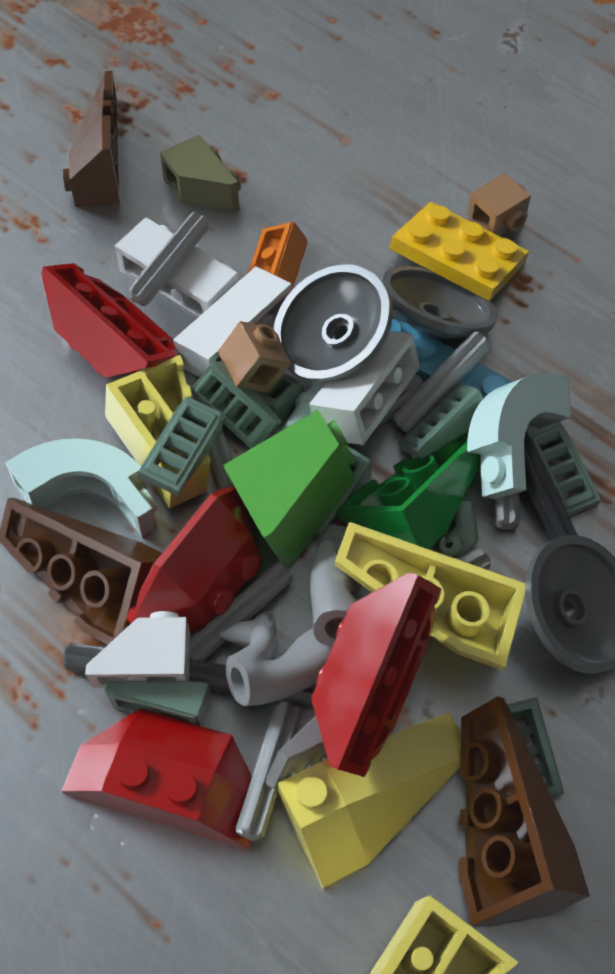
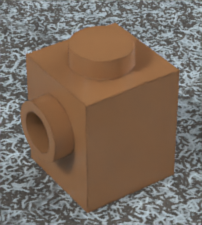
M504 173L471 193L466 219L478 223L482 228L501 237L509 231L518 230L525 223L528 217L527 211L531 195L521 184L516 183L510 176Z
M239 321L218 350L235 386L238 388L269 393L292 364L279 342V335L268 325H256Z

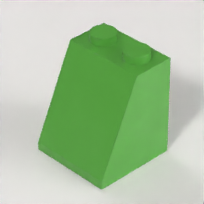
M318 410L223 465L263 538L286 568L295 563L356 481L350 465L355 463L356 460L346 445L348 443L334 420L326 424Z

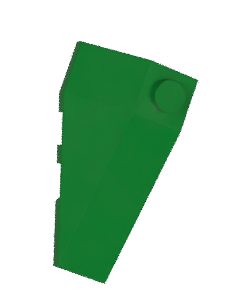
M469 432L423 459L414 457L409 461L406 459L401 460L393 466L395 474L380 484L374 479L364 484L336 510L339 518L347 524L352 522L432 550L433 545L446 533L481 464L479 454L467 452Z

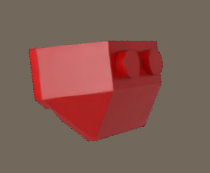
M75 263L43 266L41 276L54 330L73 350L86 359L96 372L105 378L155 367L168 359L178 356L174 339L123 294L100 279L84 274V269Z
M233 484L229 488H222L210 494L155 561L139 591L136 606L131 607L125 618L129 625L137 618H150V615L154 612L169 611L177 613L179 617H186L190 634L196 633L203 629L217 615H223L230 607L233 597L243 584L255 575L259 563L262 561L255 522Z
M409 572L350 604L345 618L338 626L336 640L326 664L318 674L317 685L311 700L329 765L338 770L361 777L366 776L371 767V760L380 753L394 730L428 647L436 616L435 604L440 599L442 589L417 574Z
M140 708L80 745L62 789L63 794L246 851L250 850L252 841L239 836L236 832V825L252 775L232 735Z

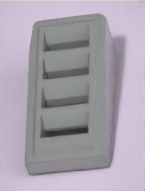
M316 716L278 751L265 778L266 784L272 789L278 787V782L328 759Z

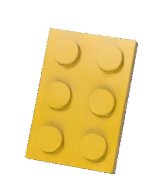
M431 201L392 236L389 247L390 250L488 301L526 263L529 254L528 250L516 245L513 241L502 238L482 228L478 223L468 221L449 211L446 207Z

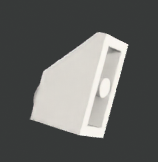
M159 611L152 613L150 618H137L86 665L85 675L93 688H106L108 681L189 682L190 629L186 617H179L174 612Z

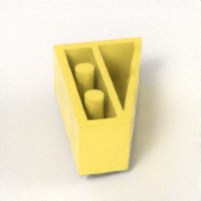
M181 355L168 359L158 366L143 369L106 384L105 417L140 466L146 460L184 398H192L190 385L187 386L184 375V364ZM180 434L181 437L194 443H197L196 440L191 439L183 434ZM172 448L169 449V451H171V452H173V453H175V454H177V455H179V456H181V457H183V458H185V459L188 458V456H186V455H184V454H182V453H180V452H178V451H176V450H174V449H172ZM209 453L179 496L153 485L169 509L207 492L211 464ZM162 461L159 463V466L175 474H178L180 471Z
M428 895L414 903L370 974H505L519 962L432 896Z

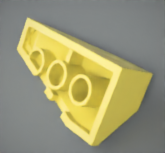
M349 522L334 563L337 568L370 592L378 590L409 572L417 574L440 587L442 590L440 599L435 604L436 616L431 636L460 656L500 670L505 669L525 595V583Z
M446 713L391 734L380 753L371 760V767L365 777L338 770L330 766L328 759L277 783L278 800L323 890L368 867L378 857L381 850L411 822L418 811L461 769V732L450 713Z

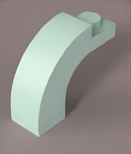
M535 373L496 388L480 402L471 420L467 452L480 455L482 497L498 499L526 490L524 456L526 429L528 426L542 428L557 421L571 418L569 377L554 373Z
M60 439L32 447L5 462L14 485L28 503L46 509L70 495L80 493L97 494L112 501L142 539L157 530L153 514L157 510V506L147 491L145 480L138 477V471L141 466L127 453L112 445L90 439Z

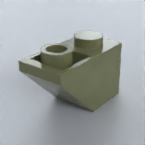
M200 135L160 152L163 179L182 203L229 211L239 208L238 191L241 190V184L238 176L232 169L228 170L224 166L217 150L213 146L209 147Z

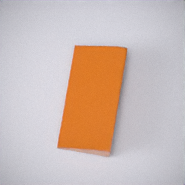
M295 222L262 229L248 273L256 266L291 283L293 289L307 245V238Z

